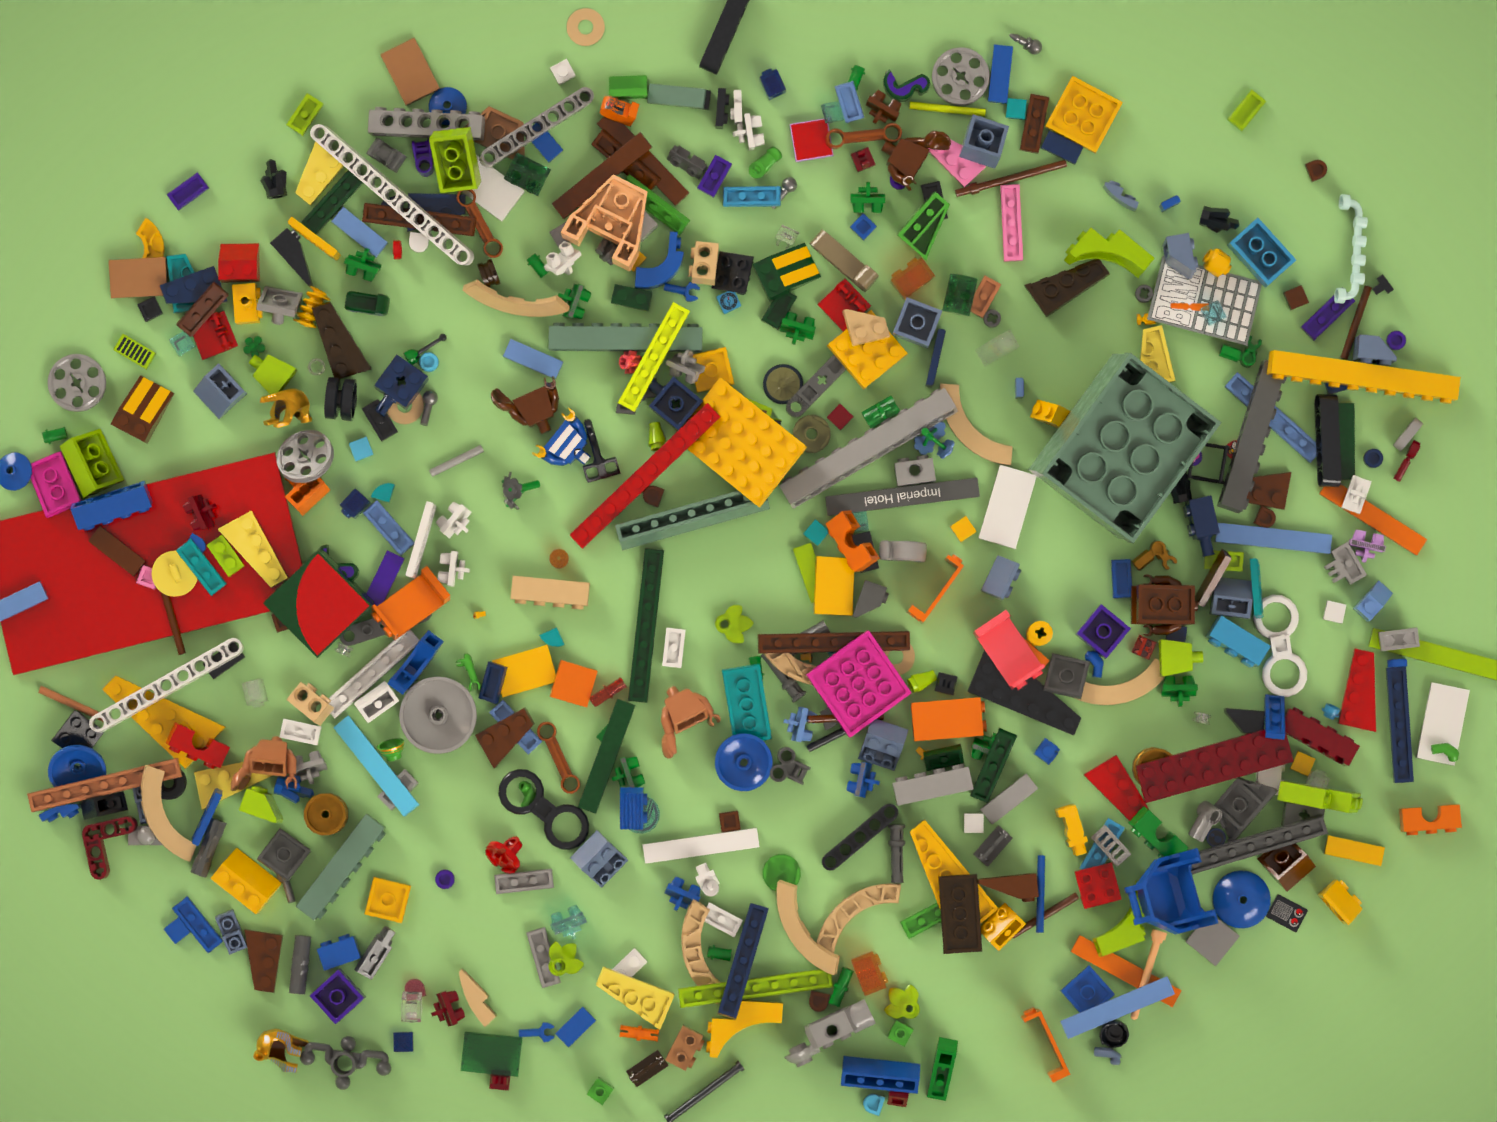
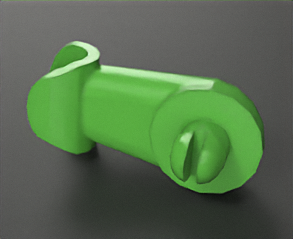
M771 147L767 149L763 156L749 166V174L753 178L763 177L772 165L782 158V154L777 148Z
M464 654V659L456 661V663L461 662V664L456 666H465L466 671H468L471 681L469 684L470 691H472L473 683H477L478 689H481V683L478 680L470 654Z

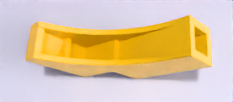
M1037 399L1030 417L1059 428L1071 411L1060 405Z
M742 1000L736 1019L712 1017V1022H708L707 1033H711V1041H707L706 1052L710 1053V1057L718 1058L725 1043L740 1030L759 1023H782L783 1003Z

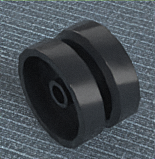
M329 377L325 393V419L335 420L340 410L342 420L353 421L357 405V380L345 379L341 390L340 379Z

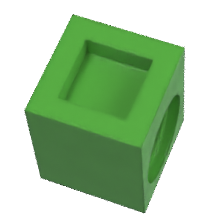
M895 1020L887 1038L905 1047L914 1029Z
M598 1077L587 1092V1095L603 1105L614 1087Z

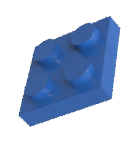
M1090 965L1060 990L1079 1013L1102 1004L1115 995Z

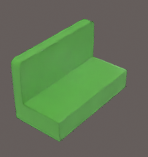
M647 76L609 77V96L615 97L618 100L648 98Z

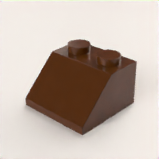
M1296 843L1265 852L1257 858L1276 882L1287 892L1316 867L1309 856Z

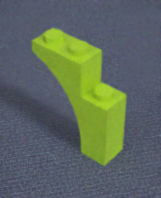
M1090 228L1087 232L1082 231L1076 238L1079 242L1076 245L1072 243L1066 250L1068 255L1064 261L1071 265L1074 262L1085 259L1106 260L1122 266L1139 278L1155 258L1120 229L1115 235L1111 233L1105 239L1093 228Z
M1280 781L1277 798L1280 801L1346 813H1357L1358 809H1361L1363 799L1360 798L1361 793L1321 788L1289 781Z
M1135 891L1136 896H1137V900H1138V903H1139L1140 911H1141V914H1142V917H1145L1144 914L1142 913V909H1141V906H1140L1139 898H1138V895H1137V894H1138V891ZM1131 906L1124 918L1115 927L1102 935L1092 938L1099 957L1145 940L1144 936L1146 933L1143 925H1134L1133 920L1135 918Z

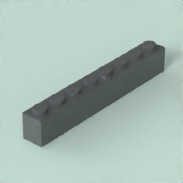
M1266 359L1260 364L1217 507L1238 514L1243 509L1246 510L1249 499H1247V495L1254 487L1255 481L1252 479L1254 473L1257 474L1260 467L1258 462L1259 456H1262L1265 451L1266 445L1263 443L1265 437L1268 438L1271 431L1269 426L1270 420H1273L1276 415L1277 409L1274 407L1276 401L1279 402L1282 395L1280 390L1281 384H1284L1287 377H1284V380L1273 379L1272 375H1267L1268 360Z

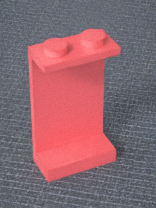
M1005 610L976 629L973 634L1011 690L1014 688L1019 690L1027 685L1026 680L1029 678L1036 679L1042 675L1045 665L1040 664L1010 620V614Z

